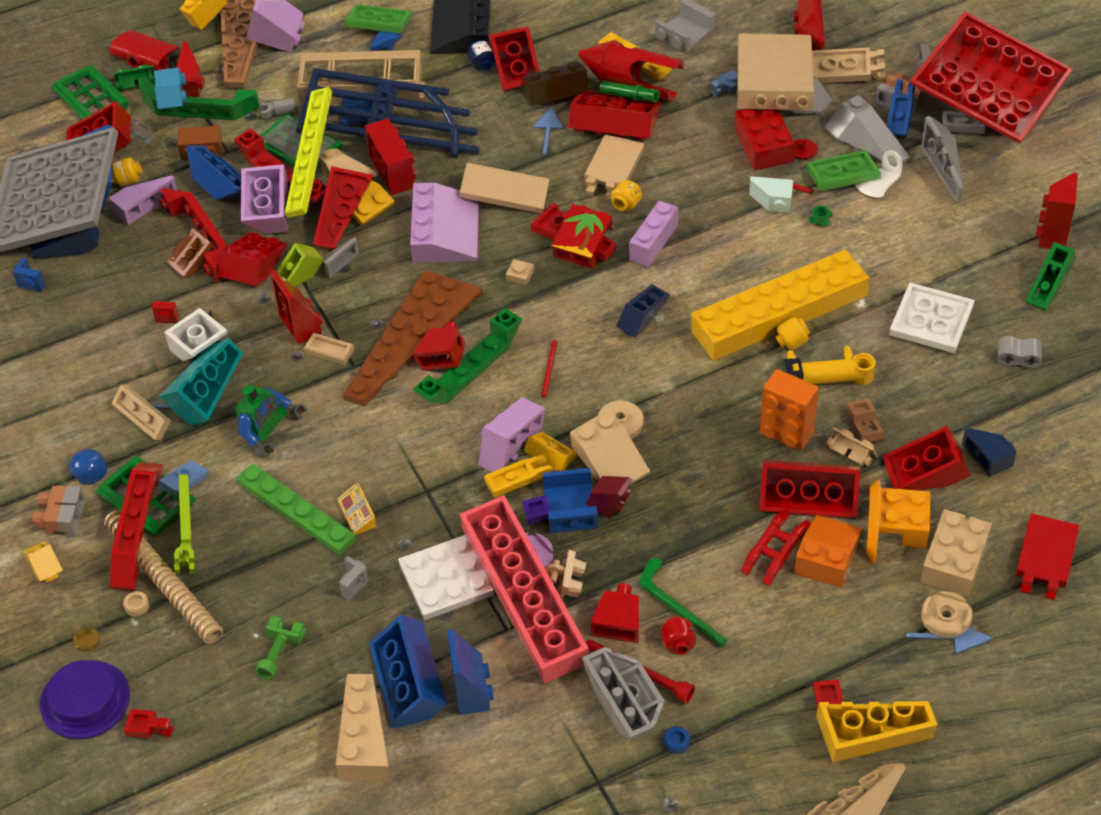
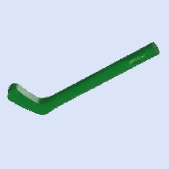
M658 558L650 559L640 577L639 586L680 617L688 619L693 627L722 648L727 643L725 637L653 583L652 579L662 568V560Z

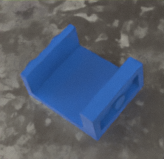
M578 468L543 473L544 494L550 509L548 511L550 534L598 528L597 507L586 505L592 492L591 469Z

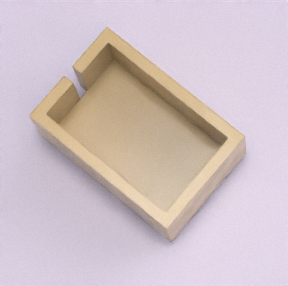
M944 509L923 565L920 583L969 597L989 540L992 523L973 517L966 520L965 515Z

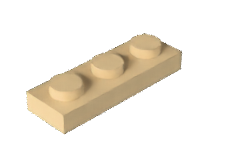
M120 385L111 404L154 440H162L171 420L128 385Z

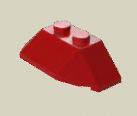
M799 0L797 10L793 11V22H797L794 24V35H811L812 51L824 50L825 36L821 0Z

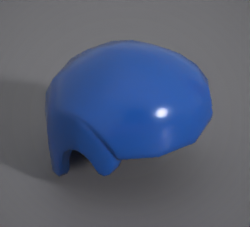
M84 449L77 452L70 459L69 471L80 484H94L107 473V463L102 454L97 450Z

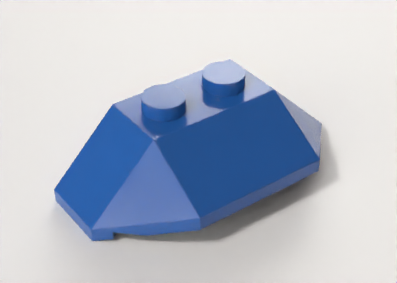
M187 146L191 176L199 184V187L205 189L217 201L234 199L241 196L240 172L217 154L211 153L205 146Z

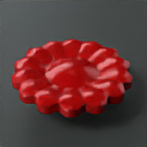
M794 140L795 158L809 159L818 153L817 144L812 140Z

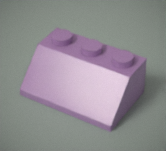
M284 165L242 168L241 223L267 234L288 232V218L284 214L288 199V177Z

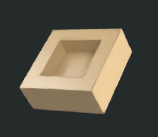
M513 259L506 273V280L527 285L534 272V264Z

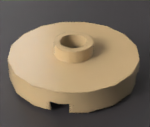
M614 401L603 406L599 411L598 415L610 409L631 439L638 436L641 432L644 417L642 411L635 404L628 401Z
M941 591L937 592V595L932 597L930 595L926 598L922 605L921 619L924 626L931 633L939 637L953 638L962 635L970 627L972 608L971 606L969 607L966 603L967 600L954 592Z

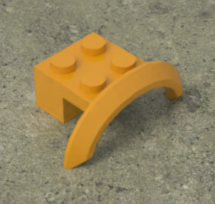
M877 479L869 486V522L866 554L873 564L876 562L878 532L902 534V546L927 548L930 532L929 491L880 488V479Z

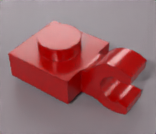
M131 709L124 733L126 737L151 739L153 732L164 737H171L174 726H170L171 719L157 718L156 711Z

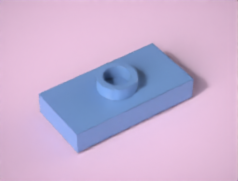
M190 460L161 478L158 487L172 496L178 497V475L188 474L190 489L208 478L209 470Z

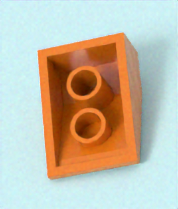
M816 515L804 535L796 555L794 574L842 588L863 528Z

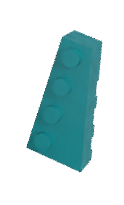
M229 338L211 344L159 398L189 426L208 421L243 352Z

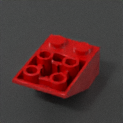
M250 232L219 252L218 276L258 286L267 280L270 271L273 270L286 249L287 243L275 237L266 238L260 236L259 233Z

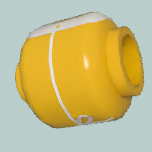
M131 157L113 162L112 181L114 184L126 187L139 182L140 174H142L139 162L135 163Z

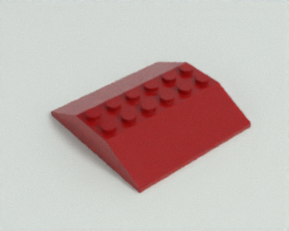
M964 11L909 83L1010 139L1021 143L1031 134L1049 109L1073 68Z

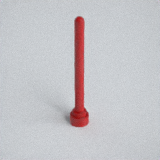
M590 639L585 642L592 652L605 647ZM643 666L652 682L672 691L677 700L685 704L689 703L694 695L695 685L687 681H679L677 683Z

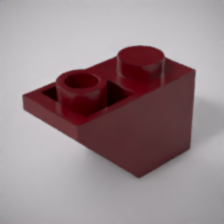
M602 476L592 490L586 505L589 507L596 506L597 512L611 519L615 512L619 514L626 504V500L632 492L629 486L633 479L630 477Z

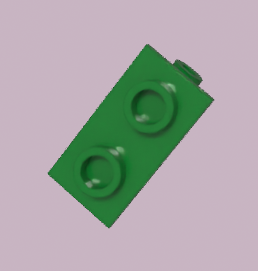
M141 65L135 69H121L118 72H114L117 90L136 88L135 81L139 83H155L154 66Z

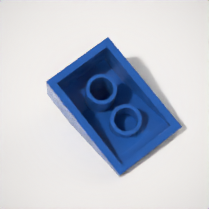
M453 629L447 630L459 715L490 711L489 700H494L492 684H486V679L490 678L488 663H483L482 654Z

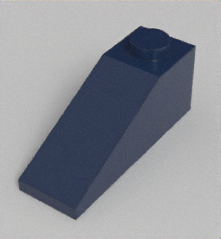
M93 227L31 244L30 256L32 258L78 255L93 250L99 243V230Z
M651 284L625 305L616 327L620 328L626 335L638 336L663 307L670 294Z

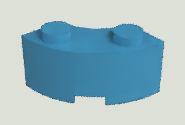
M179 68L154 71L158 109L180 107L187 103L186 91L183 90V85H186L185 73H181Z

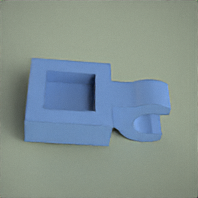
M730 70L717 77L711 83L715 89L711 90L710 93L718 97L725 91L730 94L737 91L738 73Z

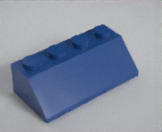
M399 615L369 643L390 725L393 728L431 719L447 705L423 621Z

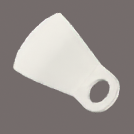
M892 150L885 152L882 167L879 168L881 179L855 184L856 188L867 196L875 198L884 197L888 188L901 177L902 159L900 155ZM889 156L896 158L897 166L894 167L889 164Z

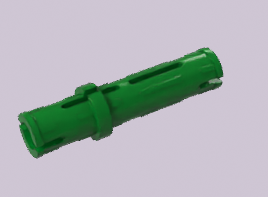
M602 81L599 88L601 94L627 97L638 102L644 100L657 103L660 95L657 89L643 88L642 85L630 86Z

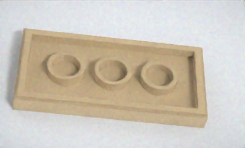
M467 163L459 197L542 214L549 179Z

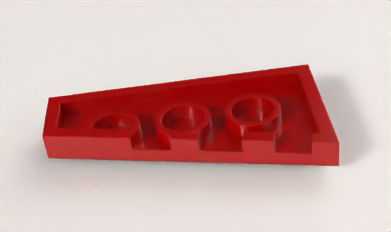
M331 166L313 247L329 251L336 249L373 179L372 174Z
M552 203L531 223V231L554 240L568 212L560 211L559 206ZM603 236L595 253L596 259L605 262L616 251V243Z

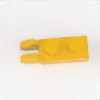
M540 454L486 474L484 481L494 498L535 481L543 480V473H550L554 470L550 465L544 466L547 463L545 455Z

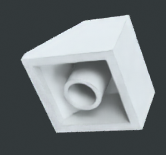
M201 308L164 332L170 351L183 362L193 358L228 333L222 325Z

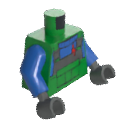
M247 385L242 389L244 398L235 409L238 418V433L252 447H256L255 453L258 458L268 457L267 453L274 451V448L270 443L262 444V442L287 415L286 409L289 410V414L293 419H299L302 416L297 413V409L301 412H306L307 408L303 404L293 405L291 403L292 400L273 389H262L253 385Z

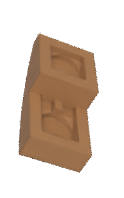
M864 399L848 402L847 410L859 440L865 439L872 442L884 439V430L876 419V409L871 401Z

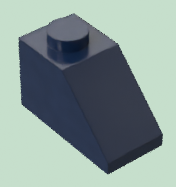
M971 428L964 430L962 446L989 477L1014 465L1017 451L1014 445L1008 442L1003 435Z

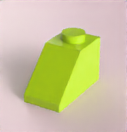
M294 243L276 272L295 287L312 278L324 259L313 247Z

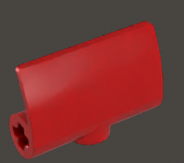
M129 30L112 41L109 52L111 56L127 61L134 69L141 65H153L156 71L167 69V55L178 50L179 46Z

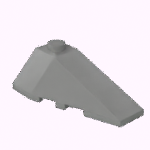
M859 95L842 103L824 127V130L841 144L846 142L854 146V150L858 152L866 150L867 153L872 155L873 159L881 163L884 153L889 150L895 151L900 155L902 164L910 160L908 153L873 107ZM889 156V164L894 167L897 166L896 158Z
M927 116L925 118L921 148L956 203H961L963 181L956 138L945 125Z

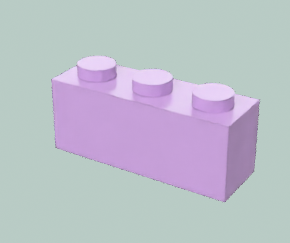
M660 200L657 202L629 242L630 261L646 267L651 265L678 226V207Z

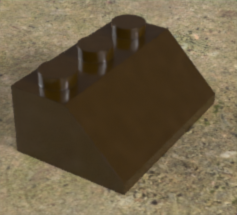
M572 61L565 66L550 67L546 71L530 72L521 79L520 93L531 106L588 92L587 70L581 62Z

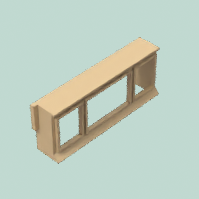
M420 50L300 53V69L297 81L299 103H304L309 82H306V64L329 63L328 70L335 71V63L385 62L383 79L390 80L391 62L415 61L414 80L396 81L425 85V82H421L422 62ZM327 78V82H318L317 86L373 95H375L377 90L375 85L349 81L333 82L334 79ZM398 89L396 98L424 101L425 95L421 92ZM331 96L330 103H342V98Z

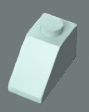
M750 177V196L770 212L790 213L793 180Z

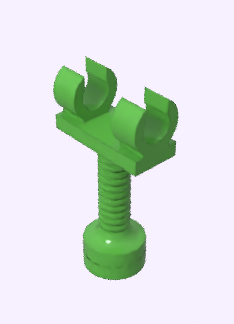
M273 615L270 618L269 624L266 627L267 638L274 639L275 642L266 660H260L255 668V673L265 680H272L277 672L275 662L284 644L289 643L300 646L301 640L306 633L305 623L296 621L292 631L282 629L283 622H280L282 617Z

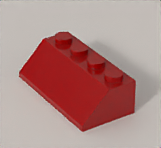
M763 459L760 511L781 512L787 510L789 513L857 518L860 467Z

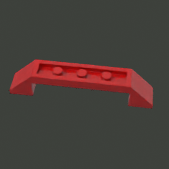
M250 128L234 138L235 143L252 168L284 165L288 177L289 194L294 171L266 151L263 137ZM318 179L313 181L309 205L317 202L325 195L327 186Z
M166 188L160 189L162 198L159 199L162 209L164 211L167 210L171 217L185 212L188 217H192L196 230L200 229L201 235L212 243L211 252L203 255L205 260L203 268L207 276H211L216 283L219 282L222 278L218 276L219 252L227 247L226 242L191 192Z
M140 462L131 470L111 551V589L135 591L140 571L137 562L154 486L158 487L159 480L162 478L163 464Z

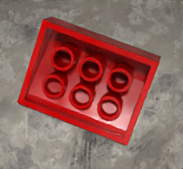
M596 91L580 93L570 103L568 128H573L576 132H586V130L594 131L597 135L612 133L615 137L635 136L637 140H647L653 134L662 100L659 99L657 103L644 100L638 102L631 98L601 94Z

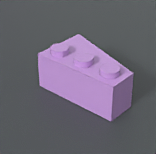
M521 397L503 413H499L493 421L485 424L481 431L482 443L478 466L494 472L504 468L510 460L514 462L518 458L516 452L522 445H526L528 437L537 434L542 428L545 408Z

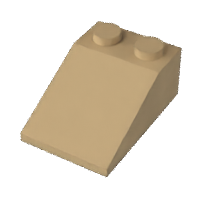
M610 409L570 432L571 447L585 465L591 469L598 482L602 476L630 477L633 479L630 484L632 485L650 474L649 468L625 428Z

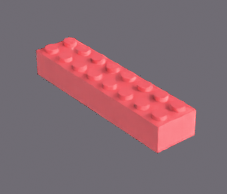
M505 495L461 513L462 529L543 683H548L583 667L582 657L589 654V648Z

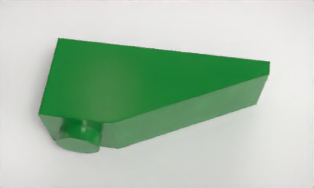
M1055 242L1053 243L1025 301L1026 303L1047 311L1076 260L1075 250Z

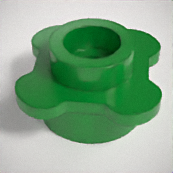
M816 206L812 209V217L809 218L811 224L820 226L830 225L829 219L833 213L827 207Z

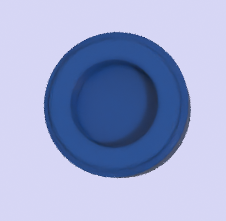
M675 726L665 732L664 747L667 751L673 754H681L689 748L690 735L686 729Z

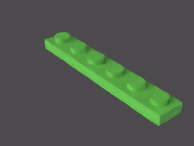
M251 464L236 478L237 484L339 556L356 541L354 533L255 464Z

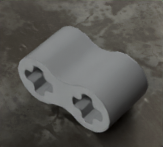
M1014 336L1001 337L998 341V362L1003 366L1021 365L1029 369L1038 368L1042 364V342L1036 338L1018 339Z

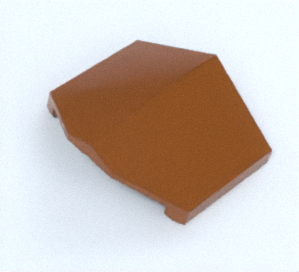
M192 228L190 233L175 248L167 263L183 277L187 278L203 268V264H205L203 255L211 251L212 243Z

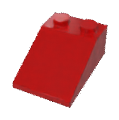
M529 26L489 35L490 47L493 50L492 55L503 91L519 88L523 76L534 71L540 72Z
M114 101L67 128L66 141L81 137L105 125H111V128L114 127L118 131L115 152L131 143V116L117 101Z
M274 269L271 270L270 275L279 317L297 344L309 340L313 333L321 335V324H323L320 314L313 311L309 298H304L296 287Z
M948 425L882 455L894 489L919 491L946 487L971 476L959 443Z

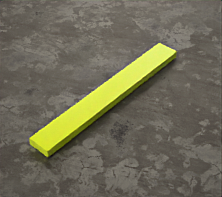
M329 87L311 91L284 212L287 218L307 214L332 96V90Z

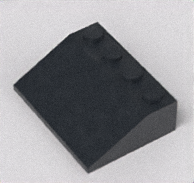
M434 0L430 54L474 53L471 46L478 41H486L490 45L492 0Z

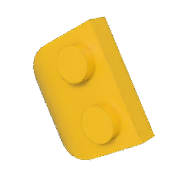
M371 181L353 218L362 227L393 206L395 201L380 184Z

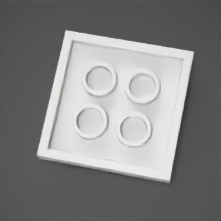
M909 282L891 325L889 335L956 353L975 300Z
M466 535L398 559L400 568L424 621L494 596V590Z

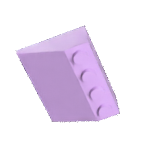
M413 183L410 241L412 262L478 261L479 201L460 198V190L438 183Z

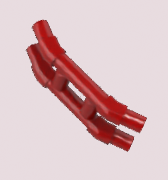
M787 510L781 511L772 519L761 538L750 550L740 572L749 576L753 566H755L762 554L772 559L762 580L763 584L770 587L782 568L783 563L806 534L811 525L810 521L804 520L790 535L780 530L784 522L790 517V513ZM773 537L785 542L780 552L767 546Z

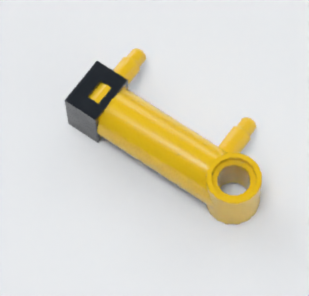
M850 346L843 348L845 359L802 363L801 359L796 358L794 352L789 350L787 352V359H784L783 372L813 385L840 382L868 385L874 379L876 361L872 355L867 353H860L853 357Z

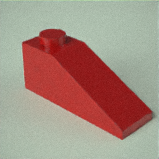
M183 41L176 68H179L181 73H185L186 85H183V90L186 91V96L200 97L201 89L205 88V78L201 76L200 68L188 42Z

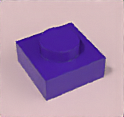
M546 495L523 501L529 525L549 520L548 511L550 509Z

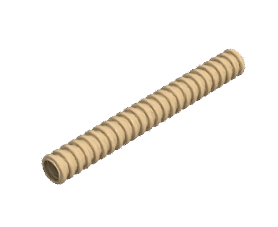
M120 510L109 513L104 520L105 527L108 528L114 537L120 519ZM142 537L137 558L138 565L153 583L157 585V588L161 590L165 597L169 599V602L173 604L182 617L186 619V622L199 634L204 643L212 644L218 641L223 634V628L219 626L218 622L214 620L205 607L193 596L192 592L180 581V578L168 567L167 563L156 553L147 540Z

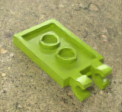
M188 474L178 475L181 545L174 553L175 574H180V567L183 565L189 567L190 574L195 573L194 551L191 548Z

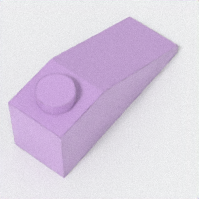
M171 175L123 188L109 198L112 213L124 223L130 225L160 205L159 199L162 198L160 189L177 190L174 177Z

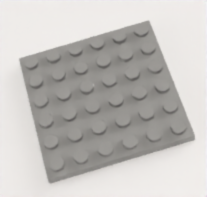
M114 127L7 158L0 183V253L93 228L98 225L118 137V131Z

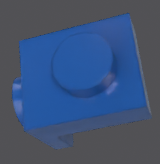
M22 258L13 270L18 287L42 292L45 283L41 271L30 269L27 258Z

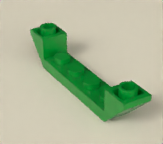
M139 83L138 85L142 101L159 116L235 121L259 109L260 104L257 90L237 89L234 100L187 97V103H184L183 106L158 109L155 84Z
M506 308L502 309L490 320L491 333L461 359L459 367L449 369L438 380L428 375L413 388V392L430 403H449L508 350L522 322V318Z

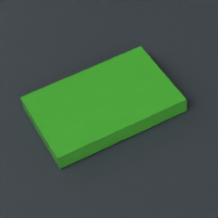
M356 4L345 18L344 26L402 33L412 18V11Z
M866 150L806 163V170L820 191L881 179L880 170Z

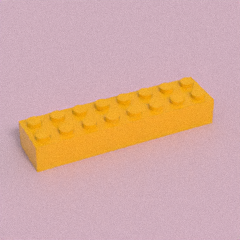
M845 249L691 313V332L714 361L778 334L777 327L791 317H795L798 320L801 318L804 322H807L868 296L870 277Z

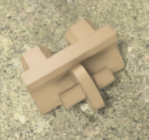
M568 550L567 557L562 560L561 565L559 560H553L552 564L545 566V570L552 583H557L556 590L561 599L565 595L578 597L582 590L583 583L571 579V576L581 578L584 574L586 563L575 559L576 552Z

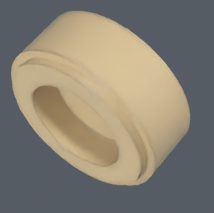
M139 591L128 594L123 601L126 613L133 617L145 614L150 606L146 594Z

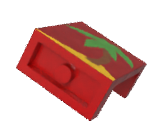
M572 204L551 245L554 257L594 269L597 264L595 254L606 230L613 231L614 229L612 216L604 211L598 212L584 205Z

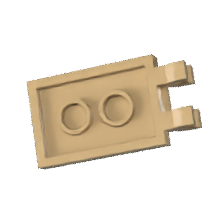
M870 47L812 51L813 76L820 83L871 81V77H874L876 80H885V72H880L885 71L884 49L870 51Z
M604 135L584 174L585 184L588 185L585 193L594 195L598 184L604 185L605 189H608L605 198L611 199V193L621 181L630 179L644 151V143Z

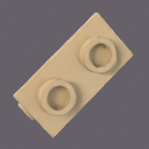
M833 427L835 437L831 436L827 441V445L830 446L831 450L843 456L846 455L849 449L852 450L848 459L861 466H869L871 464V455L877 458L872 443L865 439L859 441L853 438L854 435L844 428L840 431Z

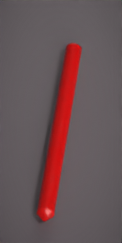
M553 340L551 344L541 393L543 398L547 396L557 347L556 340Z

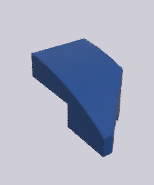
M380 31L375 37L370 51H377L378 49L392 51L393 43H396L403 37V31L402 33Z

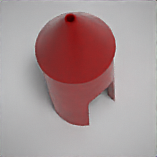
M617 40L580 50L578 53V57L601 83L602 81L630 86L642 85L643 88L657 89L660 94L659 99L670 102L677 95V92L644 82L641 78V69L645 63L649 62L684 70V61L638 47L630 49L617 42Z

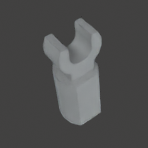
M293 98L273 101L271 104L265 102L259 104L262 119L270 118L272 115L282 116L296 113Z

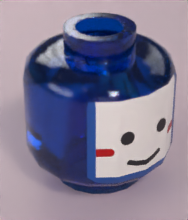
M475 41L469 46L467 58L476 70L482 71L492 67L495 63L493 49L488 42Z

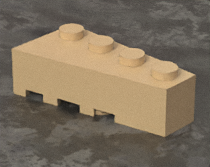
M347 674L336 758L339 781L392 782L373 674Z

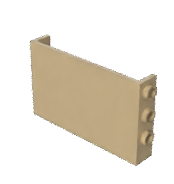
M738 33L737 109L813 110L814 83L811 35Z

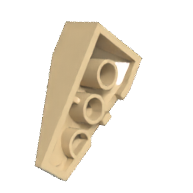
M904 763L883 764L860 778L858 781L859 786L849 789L844 788L838 792V799L830 804L823 801L806 815H879L905 770Z

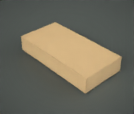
M313 333L303 349L304 354L345 365L354 351V344Z

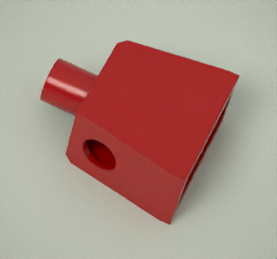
M447 322L442 328L428 330L413 352V356L421 370L459 367L465 341L458 330L457 324Z
M620 583L617 586L616 592L605 591L591 619V636L639 643V596L631 594L632 587L629 584Z

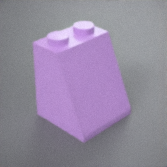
M256 0L246 39L292 53L294 45L298 46L301 35L298 32L302 33L305 22L301 21L303 12L286 0Z

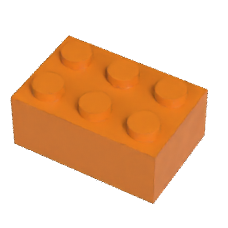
M776 369L763 387L760 433L768 438L778 440L791 448L802 451L815 432L819 387Z

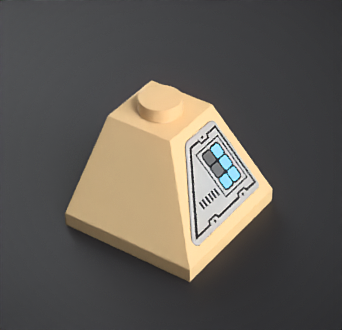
M328 149L324 154L319 155L322 172L327 181L331 166L372 174L373 177L377 176V172L361 159L339 149Z

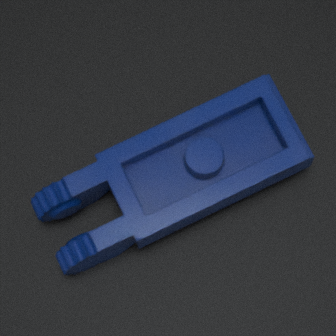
M898 79L895 92L892 94L887 127L895 137L907 138L916 87L909 83L907 95L902 94L903 79Z

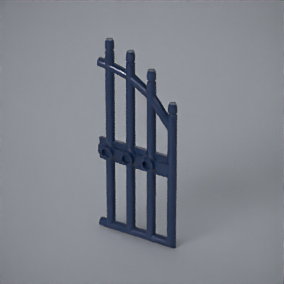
M313 68L296 128L297 133L302 134L311 91L326 88L317 86L319 77L377 86L375 95L330 88L332 90V97L371 102L373 105L371 112L329 105L328 114L367 119V125L388 118L393 124L450 132L451 142L399 134L400 139L403 138L407 144L450 150V156L453 158L458 157V152L479 154L480 147L459 143L458 135L468 134L476 136L478 129L457 125L453 115L468 117L470 116V110L447 106L437 96L438 94L440 96H448L449 89ZM401 89L421 92L432 103L396 98L397 91ZM394 106L443 113L447 123L391 114ZM331 123L325 124L324 131L364 137L363 142L367 143L364 128Z

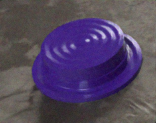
M92 660L75 661L62 667L49 680L41 695L40 712L47 727L61 737L74 740L93 738L107 732L122 719L129 705L130 688L123 673L111 664Z

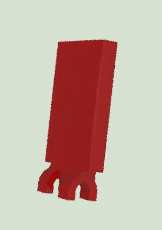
M1030 513L1016 576L1023 577L1020 588L1021 593L1030 595L1033 580L1048 583L1045 599L1055 601L1058 586L1066 588L1079 530L1078 524Z

